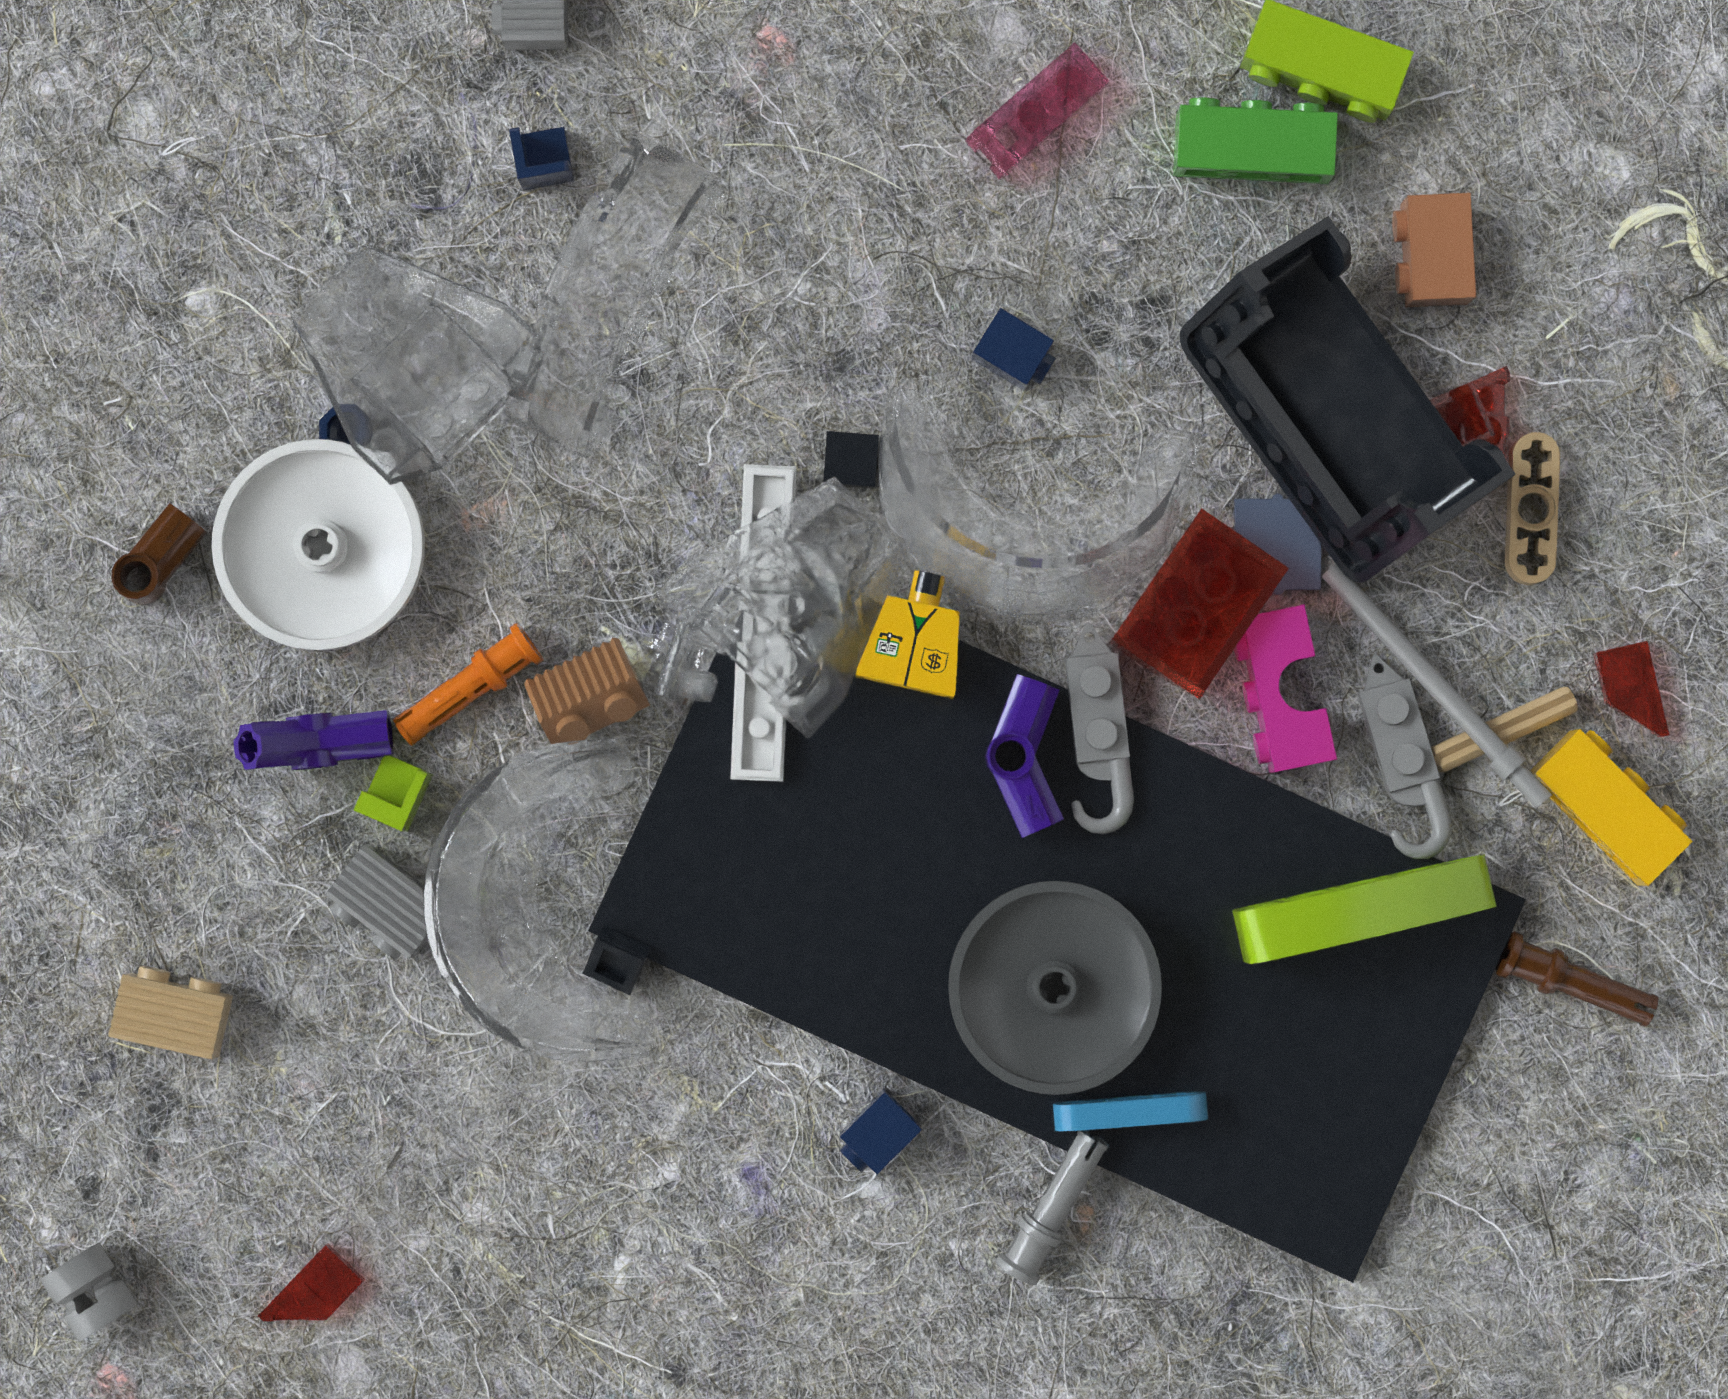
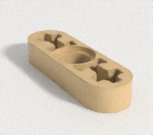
M1541 432L1528 433L1519 438L1512 445L1508 464L1516 475L1508 480L1505 568L1514 581L1523 585H1533L1546 580L1553 573L1556 566L1560 450L1552 437ZM1532 443L1538 444V451L1540 453L1547 454V461L1538 465L1536 481L1546 478L1548 480L1547 487L1539 484L1519 487V478L1523 480L1531 478V464L1527 460H1522L1521 453L1529 450ZM1535 494L1544 500L1547 511L1540 523L1531 524L1521 518L1518 505L1524 495ZM1517 530L1524 533H1536L1542 530L1546 532L1545 539L1537 538L1534 540V555L1543 557L1544 563L1543 566L1534 568L1533 575H1528L1526 566L1517 562V557L1527 553L1528 537L1517 539Z

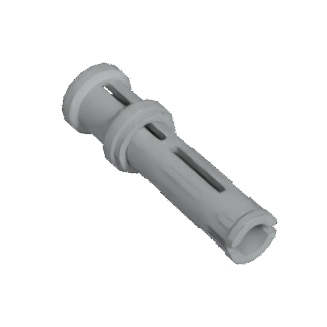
M1087 1130L1077 1132L1078 1135L1033 1213L1026 1212L1025 1215L1020 1217L1018 1221L1020 1230L1006 1254L1000 1253L996 1259L999 1267L1022 1282L1037 1285L1040 1280L1037 1272L1052 1247H1059L1062 1242L1061 1236L1063 1232L1060 1230V1227L1104 1151H1107L1109 1144L1097 1135L1093 1134L1090 1137V1132Z

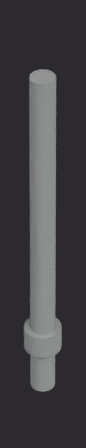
M1336 563L1322 575V578L1492 760L1489 766L1503 781L1508 778L1536 809L1542 805L1552 794L1524 765L1527 759L1513 744L1508 748L1356 582L1348 578L1339 569Z

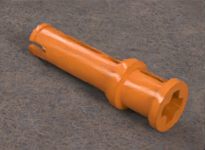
M517 622L510 626V634L486 651L481 648L475 651L474 656L471 657L472 663L427 694L415 705L392 719L400 734L411 746L415 745L426 734L442 725L492 689L495 692L497 690L502 691L507 687V680L529 664L534 663L538 665L544 661L533 641Z

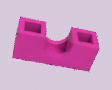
M1305 604L1238 619L1239 630L1231 631L1232 643L1237 661L1246 660L1250 681L1242 682V689L1248 713L1257 712L1261 732L1253 734V742L1258 763H1267L1269 773L1337 760L1327 709L1322 708L1313 711L1293 709L1283 700L1279 690L1280 676L1290 663L1315 656Z

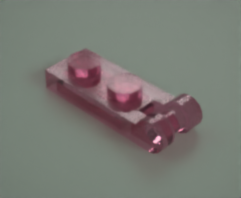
M1074 42L979 125L966 138L965 142L975 153L981 151L992 163L989 169L1001 180L1107 87L1109 80ZM1005 127L1018 139L1009 149H1006L996 138V135Z

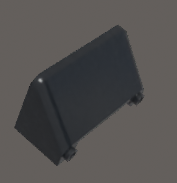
M1327 216L1239 271L1183 325L1180 330V343L1191 364L1339 569L1351 580L1362 583L1385 569L1516 474L1507 463L1503 452L1497 446L1486 440L1476 439L1463 447L1341 279L1340 276L1351 264V247L1346 236L1338 230L1330 217Z

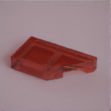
M1648 641L1593 653L1605 705L1621 715L1632 719L1657 737L1670 735Z
M327 1243L269 1303L258 1317L262 1321L327 1320L363 1283L365 1278Z

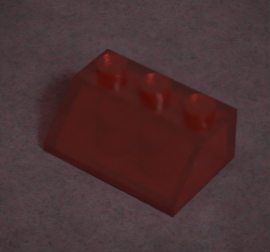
M1201 508L1195 514L1108 643L1153 674L1199 700L1289 568Z

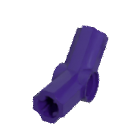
M1016 674L991 743L987 748L985 758L1019 834L1023 838L1064 819L1035 756L1060 690L1032 678ZM1006 741L1016 742L1024 750V763L1017 771H1005L996 763L995 753L1001 743Z
M388 710L333 716V713H318L288 717L286 721L252 722L240 725L239 733L233 740L235 758L240 760L245 770L291 766V770H305L336 766L338 761L372 759L394 755L393 729Z

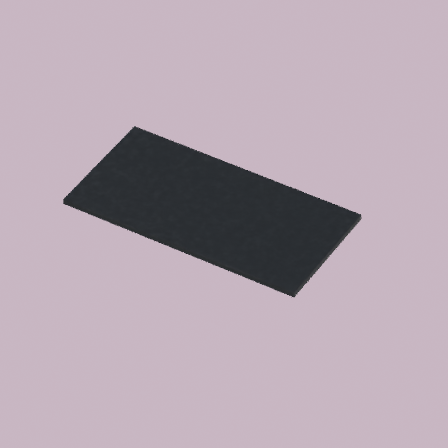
M795 564L792 565L783 782L732 780L730 778L737 606L588 931L599 935L602 927L606 926L650 946L651 950L647 958L1067 1152L1078 1135V1131H1055L1053 1103L1179 1092H1206L1207 1120L1087 1130L1090 1132V1137L1095 1134L1109 1144L1107 1151H1104L1097 1165L1354 1283L1526 899L1492 884L1496 907L1267 962L1245 963L1232 910L1439 864L1444 861L1435 857L1428 859L1408 857L1395 847L1391 837L1127 716L1125 718L1134 796L1133 810L1126 824L1118 830L1107 834L1091 833L1081 827L1074 818L1071 804L1073 801L1078 800L1081 802L1084 812L1095 819L1107 817L1113 809L1111 780H1097L1087 777L1078 768L1068 689L959 639L956 691L953 699L857 678L858 664L883 605ZM1016 674L1032 678L1060 690L1035 756L1064 819L1023 838L1019 834L985 758L987 748L991 743ZM1006 741L1001 743L996 749L995 759L1000 768L1012 772L1021 768L1024 763L1025 754L1019 744ZM1065 881L1082 884L1099 890L1118 901L1131 912L1146 931L1155 949L1161 972L1162 994L1159 1015L1151 1036L1142 1051L1130 1065L1112 1079L1094 1088L1071 1094L1052 1095L1026 1091L1010 1085L990 1073L977 1061L963 1042L956 1028L949 1003L948 982L951 961L960 937L968 924L987 904L1000 895L1014 888L1036 882Z

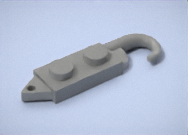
M1087 622L1071 657L1065 658L1075 756L1079 770L1087 777L1097 780H1111L1113 809L1107 817L1095 819L1084 812L1080 801H1073L1071 807L1074 818L1081 827L1091 833L1107 834L1118 830L1126 824L1133 810L1134 796L1118 653H1112L1093 626ZM1086 633H1091L1094 636L1092 642L1085 641L1084 636Z
M1374 654L1371 657L1364 690L1359 692L1357 696L1387 795L1390 796L1392 801L1401 806L1417 807L1425 805L1432 827V834L1429 840L1419 845L1407 842L1398 830H1393L1390 835L1395 847L1404 855L1414 859H1428L1439 854L1448 845L1452 834L1451 817L1439 781L1440 775L1410 678L1403 679L1377 654ZM1374 666H1381L1383 669L1382 673H1376Z

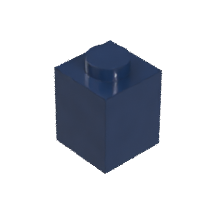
M1000 308L973 351L972 360L1025 391L1031 380L1040 385L1055 362L1056 358L1048 353L1052 348L1054 340Z
M884 1088L840 1132V1138L846 1143L840 1151L860 1172H863L869 1166L878 1174L922 1131V1126Z

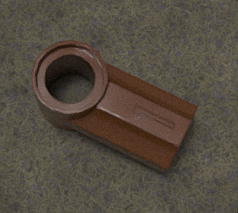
M169 503L128 554L119 558L114 564L111 574L114 588L120 595L136 605L154 603L164 593L168 580L207 532L182 511ZM139 566L150 568L152 575L149 585L139 592L130 591L127 586V577L130 571Z

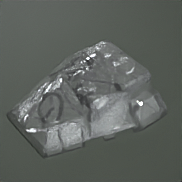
M834 476L775 508L774 511L758 520L735 530L732 534L688 556L656 591L654 596L690 630L700 629L773 698L769 703L806 738H810L845 699L887 595L890 596L910 548Z

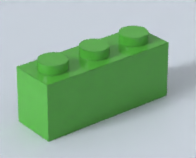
M1215 98L1189 99V105L1180 104L1176 113L1173 176L1329 184L1335 175L1338 112H1324L1325 106L1317 103H1297L1293 105V110L1272 109V103L1263 100L1242 101L1240 108L1221 107L1220 100Z

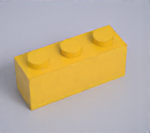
M1581 729L1570 730L1530 771L1552 794L1549 798L1637 886H1649L1693 842L1683 832L1687 827L1686 822L1668 805L1664 804L1659 808L1645 794L1650 789L1648 784L1631 768L1626 767L1622 771L1608 757L1613 751L1598 734L1592 730H1589L1586 734Z

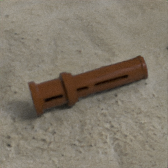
M1516 931L1511 933L1496 966V974L1498 976L1506 978L1509 975H1514L1537 985L1538 992L1543 994H1553L1558 990L1639 1023L1643 1027H1647L1650 1024L1654 1015L1636 1008L1634 1004L1637 1003L1654 1010L1658 1006L1659 999L1657 995L1646 993L1582 966L1568 962V956L1564 954L1563 950L1554 948L1548 951L1523 940L1521 933Z

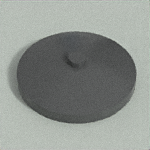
M1043 881L1026 884L1000 895L987 904L972 919L961 935L952 957L948 992L951 1013L956 1028L971 1054L982 1066L1002 1081L1017 1088L1040 1094L1059 1095L1094 1088L1112 1079L1132 1063L1148 1042L1155 1027L1161 1004L1162 982L1158 958L1146 931L1122 904L1109 895L1082 884L1065 881Z

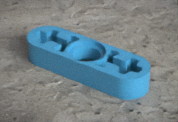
M1179 1092L1053 1103L1055 1131H1082L1173 1124L1208 1119L1206 1092Z

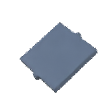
M1277 493L1271 499H1234V590H1272V593L1277 596L1282 594L1284 590H1321V543L1289 499H1283L1281 494Z

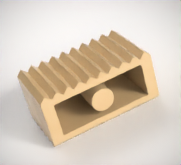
M139 966L138 974L129 973L122 975L116 1006L111 1020L109 1037L207 1059H215L220 1056L233 995L220 992L222 983L197 977H191L189 985L169 981L171 972L147 966Z

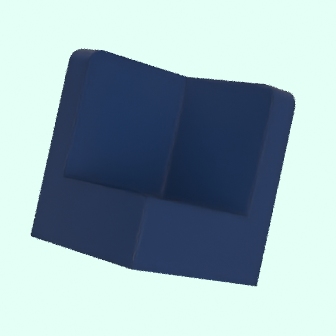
M520 127L509 129L517 178L523 190L574 181L564 127L526 134L522 133Z

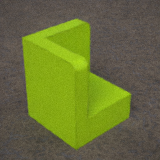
M391 755L384 756L368 791H361L353 810L401 832H408L434 774Z

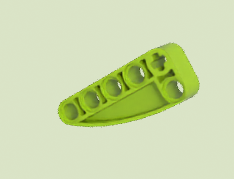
M1485 854L1254 904L1234 909L1232 912L1243 961L1248 964H1255L1496 907Z

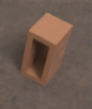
M1471 193L1408 195L1400 204V210L1393 212L1392 219L1393 238L1395 242H1402L1403 262L1396 263L1395 267L1397 294H1405V308L1468 305L1476 298Z

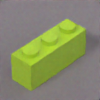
M1265 0L1239 68L1249 71L1248 77L1259 84L1277 87L1280 82L1299 89L1297 95L1306 101L1326 105L1329 100L1348 107L1346 111L1348 115L1361 121L1375 123L1377 118L1386 121L1393 111L1414 52L1273 0Z

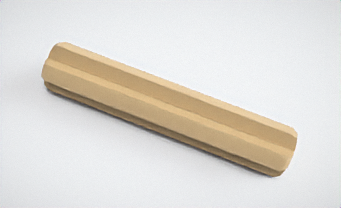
M1561 687L1485 723L1505 744H1508L1575 713L1578 710V705L1572 691L1568 687ZM1466 732L1431 747L1438 772H1447L1485 754Z

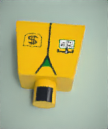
M915 570L908 600L887 595L858 664L857 678L946 698H954L956 691L960 612L939 607L945 581L944 576Z

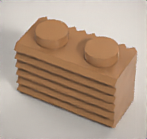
M612 637L610 643L602 642L600 647L593 646L591 652L583 651L581 657L574 655L572 661L565 660L562 666L555 665L553 670L546 669L543 675L536 674L534 679L527 678L524 683L538 721L555 751L567 745L581 743L588 735L615 722L627 721L636 712L650 706L636 671L619 638Z

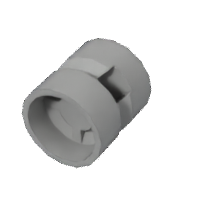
M100 1242L40 1279L55 1304H65L68 1308L64 1319L78 1342H81L139 1305L124 1280H114L111 1274L115 1266ZM90 1288H93L95 1291V1298L98 1301L96 1304L84 1293Z

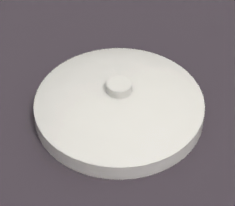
M311 439L276 447L255 459L240 472L224 494L215 517L212 532V557L215 573L226 599L236 613L253 629L265 637L287 646L306 650H334L355 645L376 635L402 612L411 599L421 576L425 557V536L421 515L411 492L402 479L388 465L356 446L333 440Z

